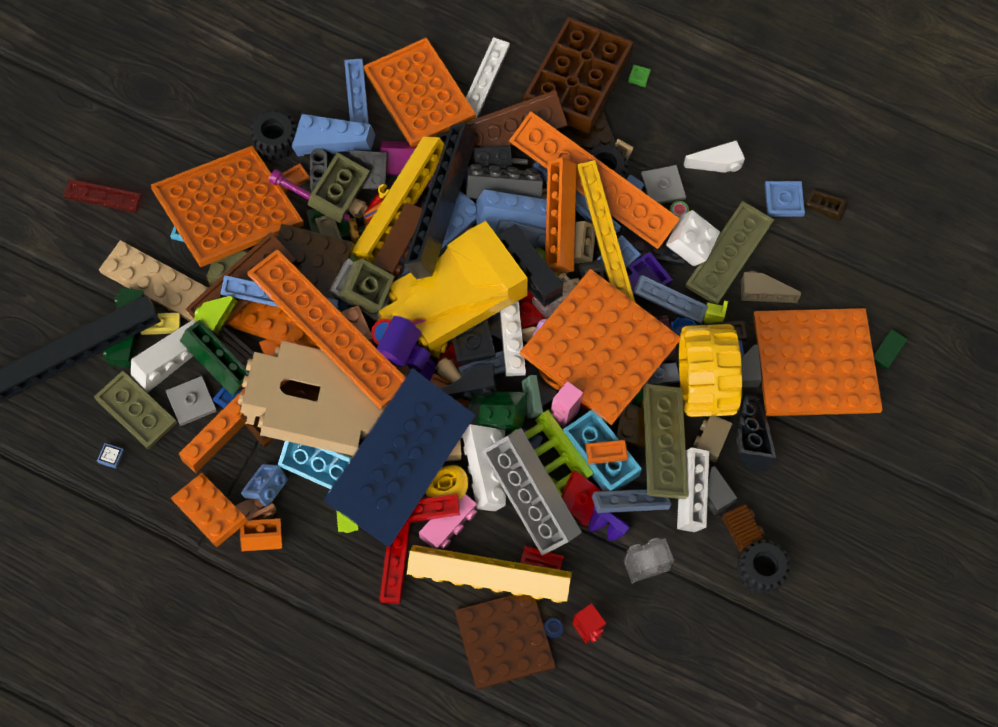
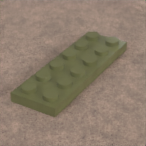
M742 201L718 236L707 261L698 265L685 287L712 304L718 305L772 225L774 219Z
M645 384L643 386L647 494L648 496L686 499L688 497L682 388Z

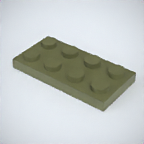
M121 371L94 396L95 400L148 450L177 424V421L124 371Z

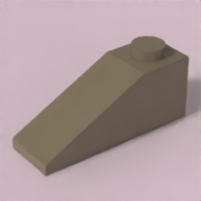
M756 271L744 272L741 279V300L798 303L801 296L800 291L764 273H757Z

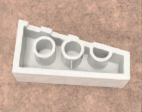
M194 319L131 359V379L146 393L193 357V354L180 342V339L185 330L196 323Z
M469 424L461 438L464 440L465 447L463 449L469 462L468 471L472 475V488L477 509L495 512L506 505V492L482 450L505 437V430Z

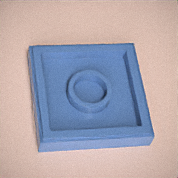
M802 181L765 182L767 216L804 217Z

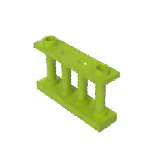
M549 410L543 412L535 420L537 422L536 426L524 433L527 439H530L543 431L549 441L534 450L537 456H540L552 447L559 453L560 457L544 467L548 474L566 463L571 472L577 471L586 479L594 474ZM571 473L557 483L553 482L560 496L563 495L560 489L565 487Z

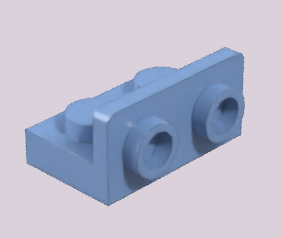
M262 464L241 493L244 498L259 499L262 505L267 507L288 481V478L280 466Z

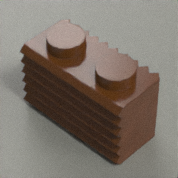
M746 504L724 513L722 519L740 553L748 545H752L753 542L757 541L759 543L761 540H764V531L760 525H756L754 512L751 508H747Z

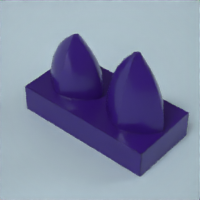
M594 507L589 525L591 532L601 529L610 522L607 529V538L611 541L622 537L632 528L615 513H597L596 507Z

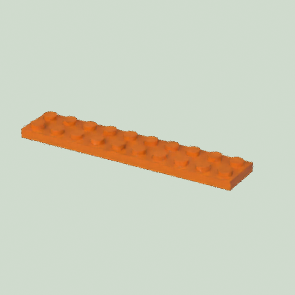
M531 111L509 140L511 144L547 170L548 161L562 157L576 163V191L584 197L577 164L595 160L611 216L656 249L660 248L680 221V218Z
M278 249L248 271V276L380 410L388 404L405 379L403 374Z

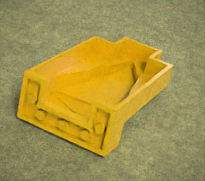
M484 221L447 245L444 254L438 257L432 276L416 279L410 272L394 281L388 293L392 303L378 311V321L382 319L392 320L394 316L406 318L411 322L425 319L426 321L415 326L421 331L418 338L422 347L426 346L430 352L526 297L528 278L489 224Z

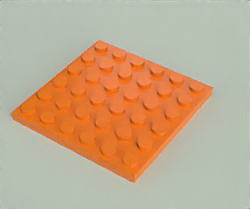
M253 146L151 184L152 191L200 267L257 245L270 232L278 236L281 224L297 228L303 226L302 218L281 187L268 182L271 172Z
M590 269L522 348L519 354L561 387L568 381L582 391L581 402L612 425L677 346L680 336Z
M866 308L754 311L753 320L756 343L759 347L766 416L881 413L882 404Z

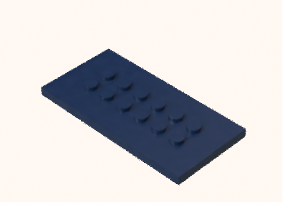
M411 369L323 501L387 547H390L475 417V414L416 370Z

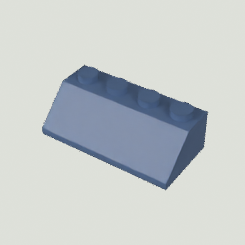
M483 190L477 198V225L486 221L494 233L499 219L546 228L547 200Z

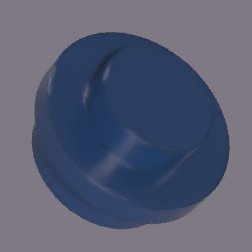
M550 618L545 622L544 630L548 637L558 638L564 631V625L560 619Z

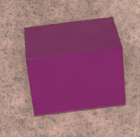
M382 141L381 152H387L386 175H399L417 146L411 147L408 142Z

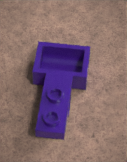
M648 252L627 266L626 271L629 275L628 279L632 293L641 275L667 287L672 283L673 279L651 252Z
M394 316L376 349L393 365L404 366L406 364L410 369L416 370L430 381L437 365L429 358L431 354L426 349L415 345L421 331L408 319Z

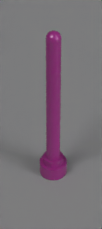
M274 169L268 182L274 185L281 184L309 200L310 192L287 180L281 171ZM347 213L343 218L344 221H348V219H350V216Z

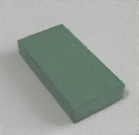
M530 375L522 381L523 392L528 393L526 402L528 418H535L542 414L543 410L537 375Z

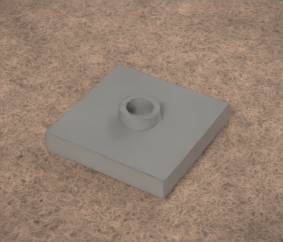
M676 165L641 172L646 195L660 205L685 200L686 195Z
M202 376L166 390L180 426L216 412Z

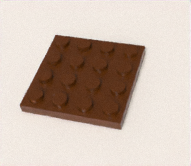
M510 595L455 610L476 690L555 669L536 599L532 598L531 595Z

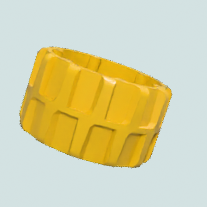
M730 324L685 326L681 330L679 341V378L683 395V408L687 416L734 415L740 408L742 394L741 354L736 330Z

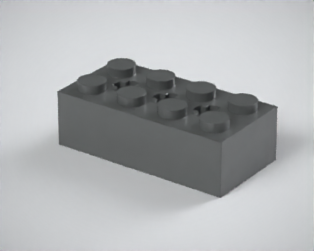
M472 164L467 167L464 188L466 198H478L483 190H491L541 199L543 180L540 172H537L536 169L529 168L526 171H522L515 167L500 169L499 166H489V168H484L481 165Z

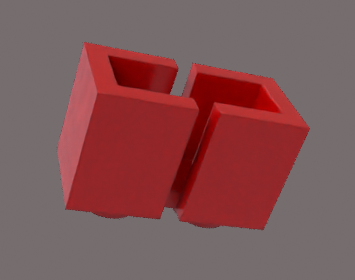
M591 603L575 615L572 625L587 644L590 641L594 643L603 636L606 622Z

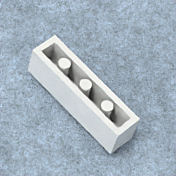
M690 448L686 450L688 497L686 499H678L677 529L697 532L706 528L709 451Z

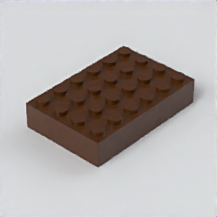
M568 17L524 94V101L556 90L568 126L590 134L631 57L633 42Z

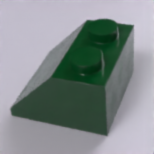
M495 392L487 396L480 404L477 424L505 431H515L520 428L523 430L528 393Z

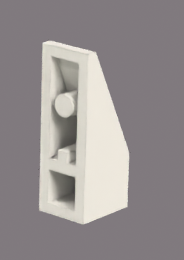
M733 141L687 155L684 167L716 172H735L742 168L745 158L737 141Z

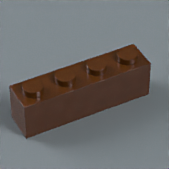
M409 203L405 204L373 262V265L395 276L393 281H396L398 276H401L404 271V263L423 209Z

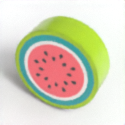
M676 201L671 205L670 212L679 218L681 215L689 212V208L686 203Z

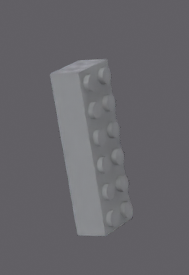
M522 428L482 450L541 555L564 545L582 533Z

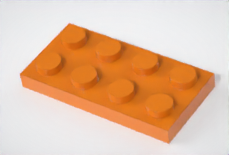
M203 473L199 474L171 497L173 502L216 547L248 522L247 518Z

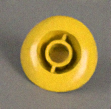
M456 465L441 467L425 494L429 498L458 494L459 500L462 499L468 488L466 472Z

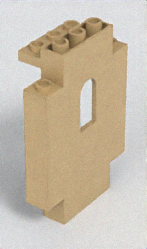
M281 341L280 348L276 347L274 356L254 352L253 359H248L246 370L250 372L249 376H244L242 387L246 389L245 393L240 392L238 404L242 405L240 413H244L247 416L246 424L254 425L255 417H260L258 427H261L260 435L351 456H353L358 448L359 439L363 440L384 410V408L380 410L322 350ZM285 380H293L319 386L318 401L286 395L281 391L280 384Z

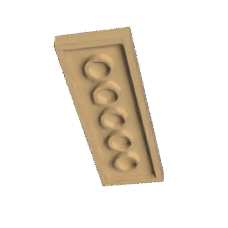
M121 240L99 269L101 274L129 289L143 290L145 296L147 295L151 301L173 313H180V316L189 322L194 318L187 312L186 308L208 289V287Z

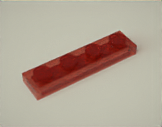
M72 179L68 180L63 194L66 199L137 213L142 198L140 193Z

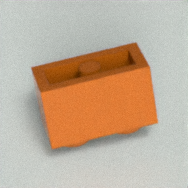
M281 519L249 520L240 528L241 551L282 549Z

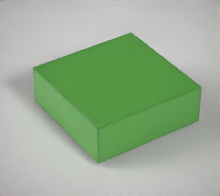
M633 65L628 82L645 87L651 69Z

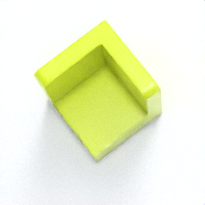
M724 300L722 306L707 303L708 308L703 322H723L728 301Z

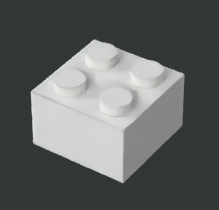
M692 210L679 217L680 221L673 229L666 246L692 266H696L707 261L720 231Z

